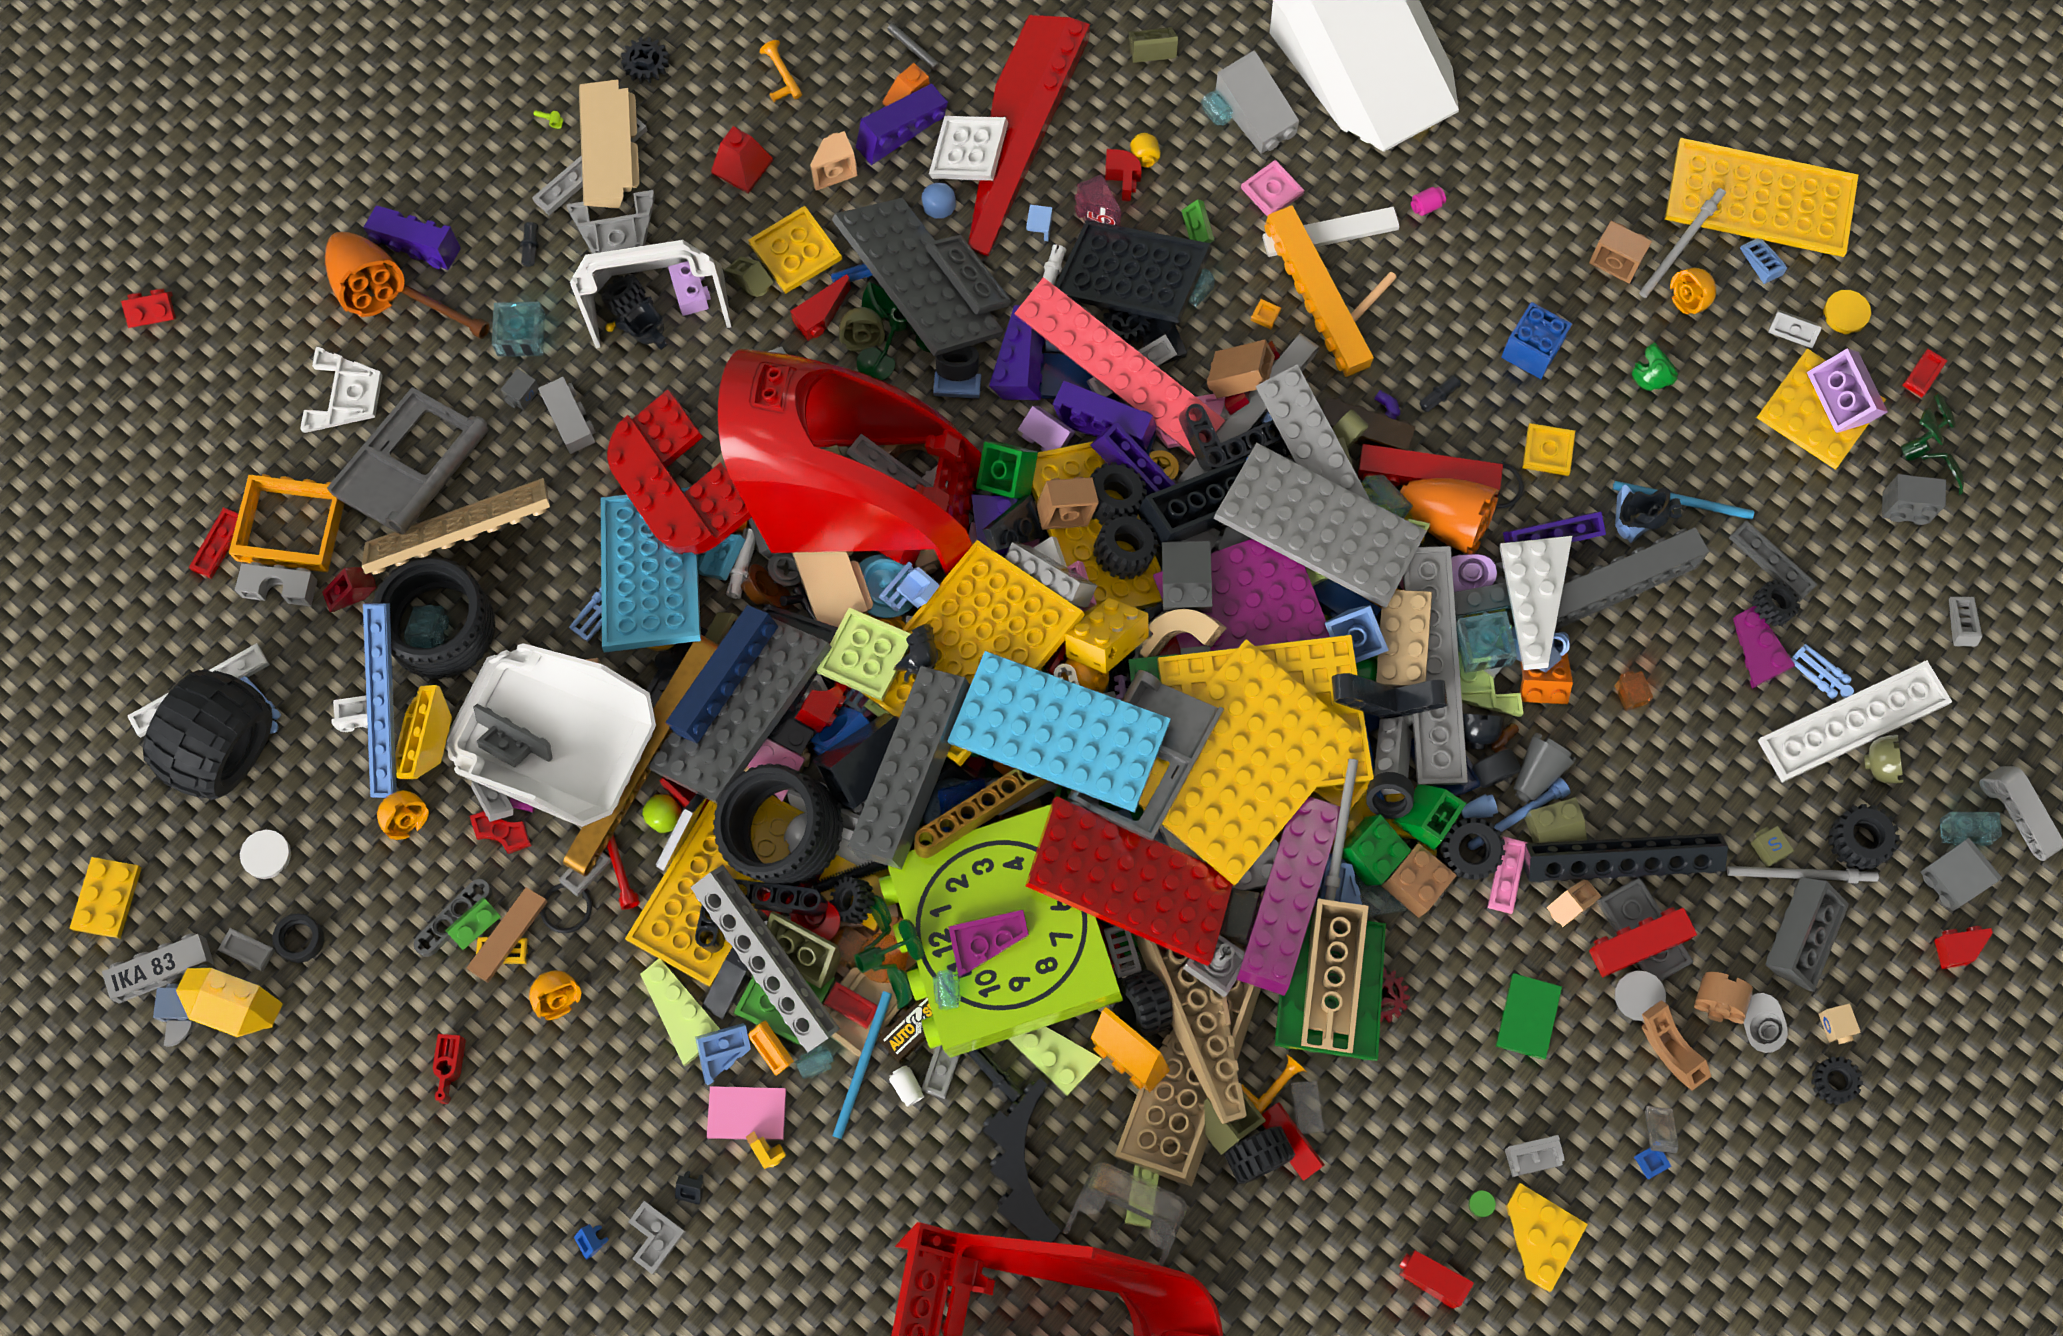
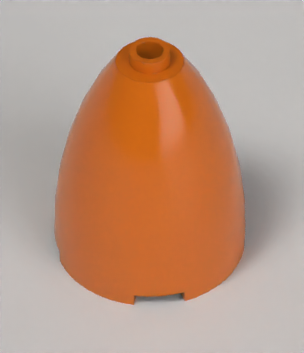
M336 232L330 236L325 250L326 272L332 290L346 312L359 314L360 317H369L391 307L392 304L390 302L404 288V275L394 260L382 248L360 235L350 232ZM367 286L370 288L374 296L369 295V293L365 289Z
M1431 478L1412 481L1407 486L1403 485L1399 498L1402 499L1401 504L1414 520L1430 523L1428 533L1448 546L1470 555L1477 552L1481 545L1479 538L1482 539L1486 529L1488 530L1498 502V498L1494 496L1498 494L1499 490L1467 480Z

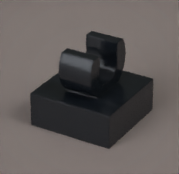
M690 1171L685 1172L684 1176L679 1175L676 1181L675 1199L700 1205L703 1198V1175L700 1174L698 1180L690 1178Z

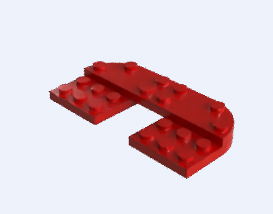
M667 389L633 419L627 415L616 425V429L609 441L607 460L612 474L655 537L670 550L683 555V552H692L696 555L716 547L748 521L751 515L734 486L726 467L721 462L685 492H683L667 467L702 439L703 435L675 396Z

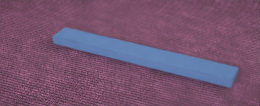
M390 603L363 604L370 797L386 798L388 795L397 792Z

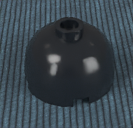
M1463 714L1465 742L1470 743V748L1485 749V744H1493L1502 734L1504 716Z

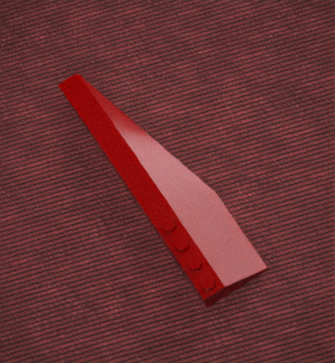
M1028 16L995 86L990 117H1006L1008 126L993 181L979 180L968 243L973 251L986 256L990 255L1089 41L1090 24L1071 17Z

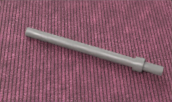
M1718 188L1711 199L1706 200L1700 208L1701 212L1639 292L1642 297L1647 298L1708 216H1712L1717 210V204L1726 194L1722 188Z
M1348 759L1329 876H1326L1324 885L1327 886L1325 900L1335 901L1336 889L1340 887L1341 878L1338 877L1358 760Z
M1743 866L1727 867L1728 876L1796 879L1805 877L1821 880H1846V883H1858L1859 881L1878 882L1879 879L1878 872L1859 871L1854 868H1847L1846 871Z

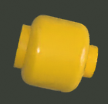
M1140 133L1130 143V151L1138 158L1141 167H1151L1160 159L1161 152L1155 136L1148 133Z

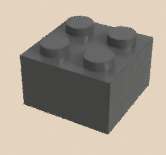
M1898 474L1882 492V518L1890 519L1893 522L1912 521L1915 524L1924 525L1930 523L1946 506L1945 479Z

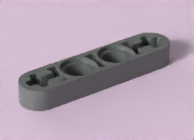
M483 879L473 880L415 938L413 945L416 952L424 957L434 955L451 938L447 932L440 933L438 931L439 923L447 920L452 925L462 916L456 914V907L460 903H467L468 910L474 906L466 898L467 895L473 898L476 903L483 897L488 901L492 895L491 886ZM478 886L480 888L484 887V895H476L475 888ZM432 931L440 937L438 941L430 934ZM423 940L430 941V949L423 948L421 944Z

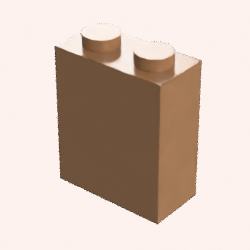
M1266 339L1215 351L1213 362H1211L1210 374L1207 378V385L1217 399L1257 390L1255 386L1270 378L1275 356Z

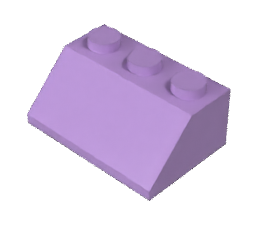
M1847 348L1807 372L1836 433L1868 424L1888 412L1857 351Z

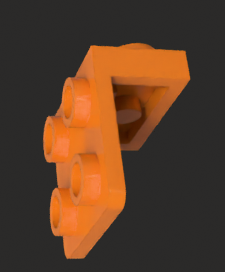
M1567 653L1562 655V659L1546 673L1539 669L1523 670L1522 662L1520 661L1523 678L1519 693H1521L1522 702L1568 704L1573 680Z

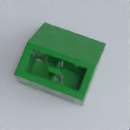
M1419 784L1414 789V803L1411 811L1404 817L1394 819L1393 823L1432 850H1435L1467 803L1446 789Z

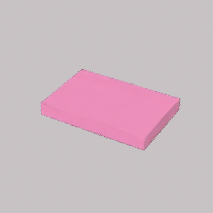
M710 1087L707 1138L747 1140L745 1136L754 1131L758 1138L763 1136L765 1140H784L786 1088Z

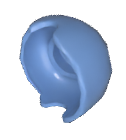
M945 183L928 185L922 193L925 213L933 218H945L951 215L956 208V198L953 189Z

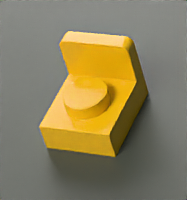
M754 1131L745 1136L764 1169L778 1165L782 1158L786 1156L780 1144L770 1149L763 1136L758 1138Z

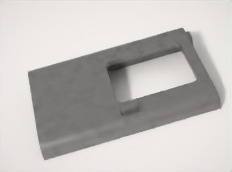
M412 387L327 489L342 502L393 531L405 534L487 434V422L479 416L467 418ZM426 412H431L463 431L431 471L423 475L392 458L390 455Z
M1138 670L1121 701L1171 718L1170 725L1157 757L1168 761L1169 767L1143 815L1138 821H1133L1099 805L1100 799L1073 789L1067 799L1077 806L1100 815L1111 823L1148 840H1154L1221 717L1224 708L1215 707L1162 684L1154 675Z

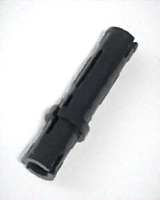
M983 1048L967 1052L991 1079L994 1088H999L1011 1104L1023 1096L1024 1092L1010 1079V1074L1007 1071L1004 1072Z

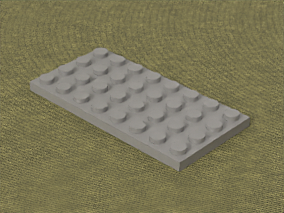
M1258 443L1254 446L1214 516L1215 520L1384 608L1389 604L1427 532L1425 529Z

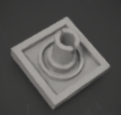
M1219 935L1211 964L1206 966L1189 958L1183 969L1225 997L1236 981L1245 952Z

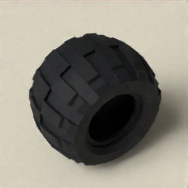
M206 669L197 670L181 679L166 695L156 710L143 742L144 761L147 762L153 773L165 784L181 793L199 798L218 799L237 787L260 756L271 731L273 721L272 708L256 689L237 677L216 670L213 672Z

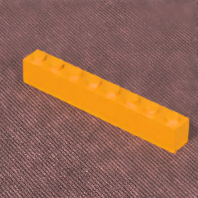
M1293 205L1269 214L1264 225L1265 232L1268 237L1273 238L1275 251L1278 256H1282L1288 275H1292L1298 294H1302L1308 313H1312L1315 319L1316 329L1318 332H1322L1328 351H1332L1335 356V364L1338 370L1342 371L1345 377L1369 368L1374 357Z

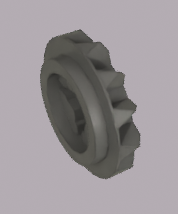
M776 553L770 558L767 565L768 576L772 577L774 583H779L784 588L785 586L794 587L797 583L801 582L802 579L792 553ZM787 563L788 570L792 572H789L787 576H784V571L781 569Z

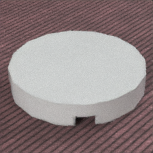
M272 830L257 831L250 835L242 844L240 851V860L245 871L261 879L273 878L279 875V872L288 866L291 858V849L287 840Z

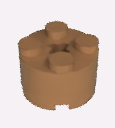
M1706 972L1701 980L1694 1008L1709 1013L1708 1018L1714 1021L1722 1022L1723 1019H1729L1732 1022L1743 1024L1752 997L1753 987L1737 978L1736 982L1729 980L1728 974Z

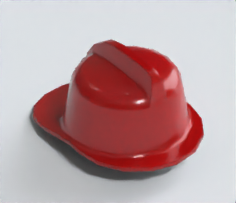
M818 898L812 899L809 907L815 906ZM827 901L828 907L826 912L821 916L789 913L791 921L826 940H831L837 934L841 918L838 910L829 901Z

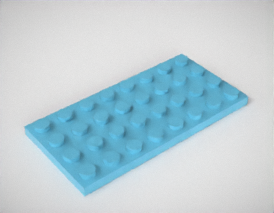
M690 487L681 488V489L683 490V492H685V491H687ZM627 495L602 497L601 596L603 651L612 652L701 641L698 554L694 555L692 552H683L682 555L665 546L652 533Z
M985 651L953 726L948 743L1135 812L1170 725L1171 718Z

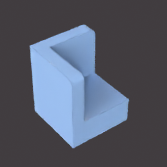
M1030 205L1026 230L1044 233V241H1049L1052 207Z
M917 567L906 575L897 587V591L916 608H919L929 601L940 585L920 567Z

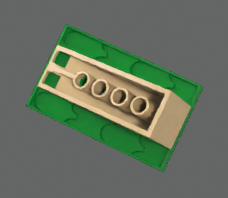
M1324 899L1317 900L1310 916L1289 988L1285 996L1279 994L1274 1046L1353 1057L1362 1060H1378L1386 923L1367 921L1368 906Z

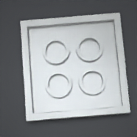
M944 116L929 171L931 178L993 181L1008 126L1006 117Z

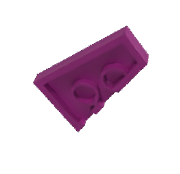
M1753 606L1733 618L1740 646L1743 647L1746 669L1750 673L1752 689L1795 666L1770 626L1765 623V618L1761 620L1759 618L1761 614L1759 612L1755 613L1754 609L1757 606Z
M1024 910L948 926L959 977H962L1029 936Z

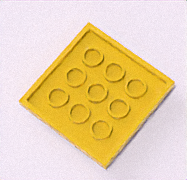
M1806 349L1757 418L1836 470L1868 424L1838 433L1835 432L1807 374L1808 371L1826 360L1811 350ZM1880 396L1884 403L1886 399Z

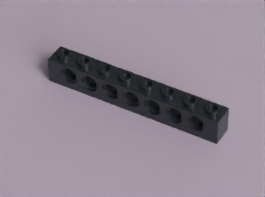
M1721 833L1525 844L1524 871L1529 882L1537 883L1554 880H1592L1594 878L1615 879L1628 876L1715 873L1726 871L1728 845Z

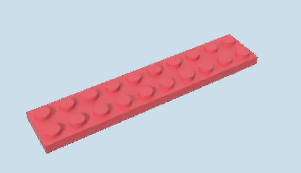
M1044 277L1015 312L1019 319L1128 405L1153 415L1156 426L1194 457L1196 456L1179 421L1180 413L1192 404H1200L1205 409L1215 432L1224 424L1225 419ZM1189 412L1190 419L1196 421L1195 414ZM1199 433V439L1206 443L1204 434Z

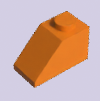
M913 63L897 76L885 96L883 104L888 106L930 85L929 76Z

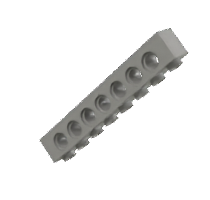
M724 865L711 871L690 887L698 901L705 907L711 919L724 934L725 939L732 945L740 960L747 966L755 981L764 990L769 1001L779 1011L784 1022L791 1028L799 1043L807 1052L814 1049L840 1029Z

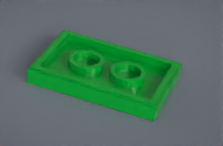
M1513 973L1495 1046L1545 1060L1562 987Z

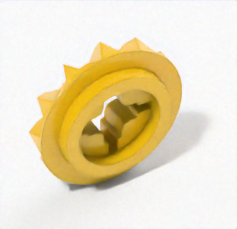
M1157 450L1151 452L1150 458L1156 464L1158 461L1161 467H1166L1163 472L1171 480L1175 479L1179 470L1177 459L1167 451Z

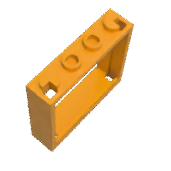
M262 474V476L248 475L229 554L239 562H258L263 565H281L287 568H305L310 571L328 573L344 502L334 497L328 491L327 487L331 482L320 484L309 479L295 481L286 476H282L279 479L272 478L266 474ZM261 491L332 500L319 555L247 546Z

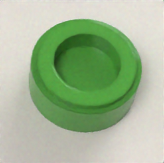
M1477 1191L1470 1197L1468 1206L1473 1215L1483 1218L1493 1213L1496 1203L1494 1197L1489 1192Z

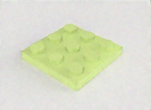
M848 608L830 643L832 648L816 671L818 674L883 701L898 673L893 668L906 657L910 649L906 638L911 633Z

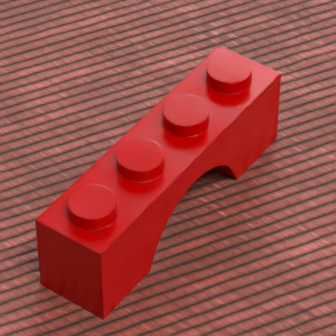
M834 681L832 689L826 691L812 690L803 702L795 719L820 733L825 726H831L837 716L833 713L835 708H841L847 697L843 694L846 689L850 691L851 687Z

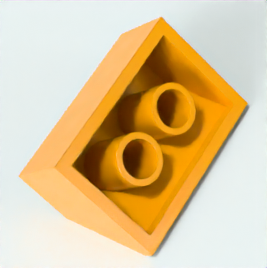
M1107 1007L1103 1009L1091 1036L1095 1045L1094 1051L1103 1059L1106 1057L1113 1061L1111 1065L1120 1074L1126 1072L1131 1076L1129 1080L1139 1090L1145 1088L1150 1093L1170 1071L1160 1051Z

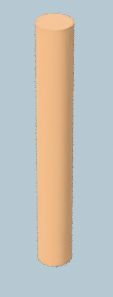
M1389 272L1351 313L1355 322L1397 278L1393 272Z

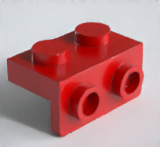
M164 288L151 290V295L142 297L141 292L127 295L128 300H123L121 303L128 328L176 319L170 296H173L172 291L165 292Z

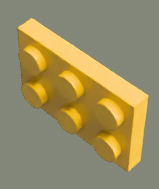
M91 857L70 929L121 939L142 867Z

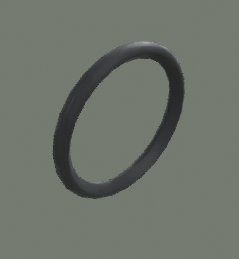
M1498 462V464H1503V468L1510 470L1519 482V490L1516 497L1508 503L1496 505L1497 509L1511 507L1520 500L1524 490V483L1520 473L1514 467Z
M561 883L550 888L543 898L548 900L553 892L566 887ZM586 890L582 892L587 902V910L580 923L571 928L556 927L547 919L544 906L540 914L545 925L552 931L565 934L572 933L583 927L589 920L592 911V900Z

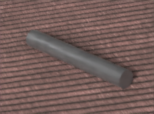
M892 23L888 26L887 30L933 70L939 67V62Z

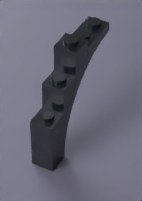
M1039 1078L1037 1082L1032 1080L1023 1091L1026 1095L1020 1102L1015 1100L1008 1108V1117L1000 1110L996 1115L991 1113L983 1123L985 1126L983 1133L1005 1151L1003 1155L999 1152L990 1163L992 1166L990 1173L1012 1191L1010 1195L1006 1192L998 1201L999 1209L997 1213L1029 1240L1053 1243L1061 1234V1230L1046 1215L1036 1200L1028 1180L1025 1165V1139L1028 1124L1036 1104L1048 1088V1084Z

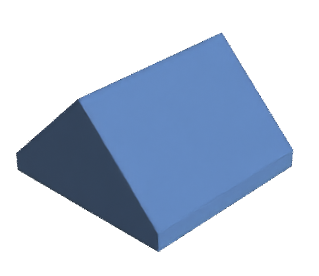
M1371 605L1349 609L1325 622L1330 637L1352 636L1356 663L1389 651Z

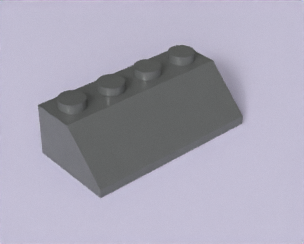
M1801 877L1794 889L1792 900L1785 911L1784 920L1776 933L1775 942L1768 953L1765 965L1777 976L1814 992L1849 903L1827 881Z

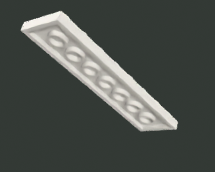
M1924 661L1761 737L1758 742L1783 783L1952 703V700L1928 661Z

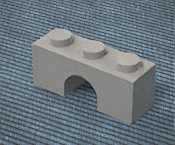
M251 562L250 564L241 563L235 591L242 598L265 601L267 592L271 587L283 585L281 596L288 604L312 606L317 579L310 570L305 568L290 570L281 565L266 567L258 562Z

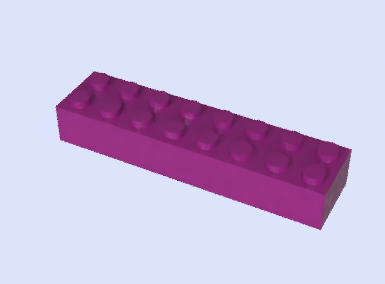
M1309 796L1284 826L1236 980L1285 996L1293 976L1334 841L1340 806Z

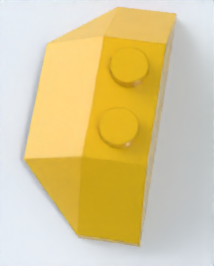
M420 686L416 697L412 700L405 713L395 752L396 776L398 779H417L441 763L452 716L440 686Z
M187 968L176 989L189 1020L236 1037L273 1027L283 1006L282 1002L259 985L213 968Z

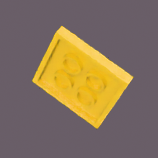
M806 206L801 207L748 239L751 248L785 294L842 260V255Z

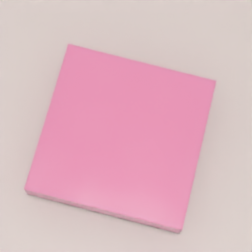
M1276 160L1241 184V189L1267 217L1271 213L1286 208L1304 194V189Z

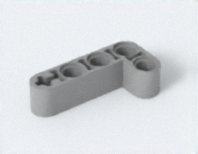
M2015 766L1999 767L1979 781L1980 787L1986 795L1991 798H2001L2029 849L2037 859L2045 861L2063 849V839L2027 776L2020 768Z

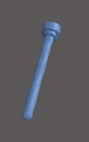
M1559 777L1548 788V791L1540 795L1535 801L1529 802L1495 824L1494 828L1503 832L1526 817L1529 811L1540 808L1554 798L1556 800L1558 798L1563 799L1571 793L1568 785ZM1477 836L1469 841L1468 848L1475 850L1483 845L1482 838Z

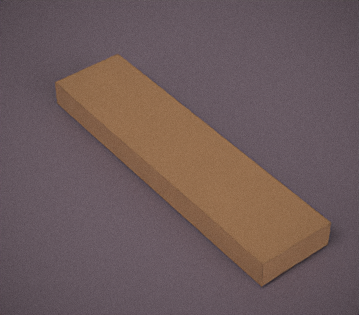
M526 887L467 966L468 971L489 983L544 908L547 900Z

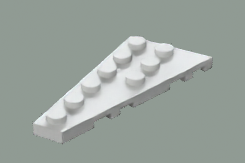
M1572 536L1500 544V553L1523 670L1548 668Z

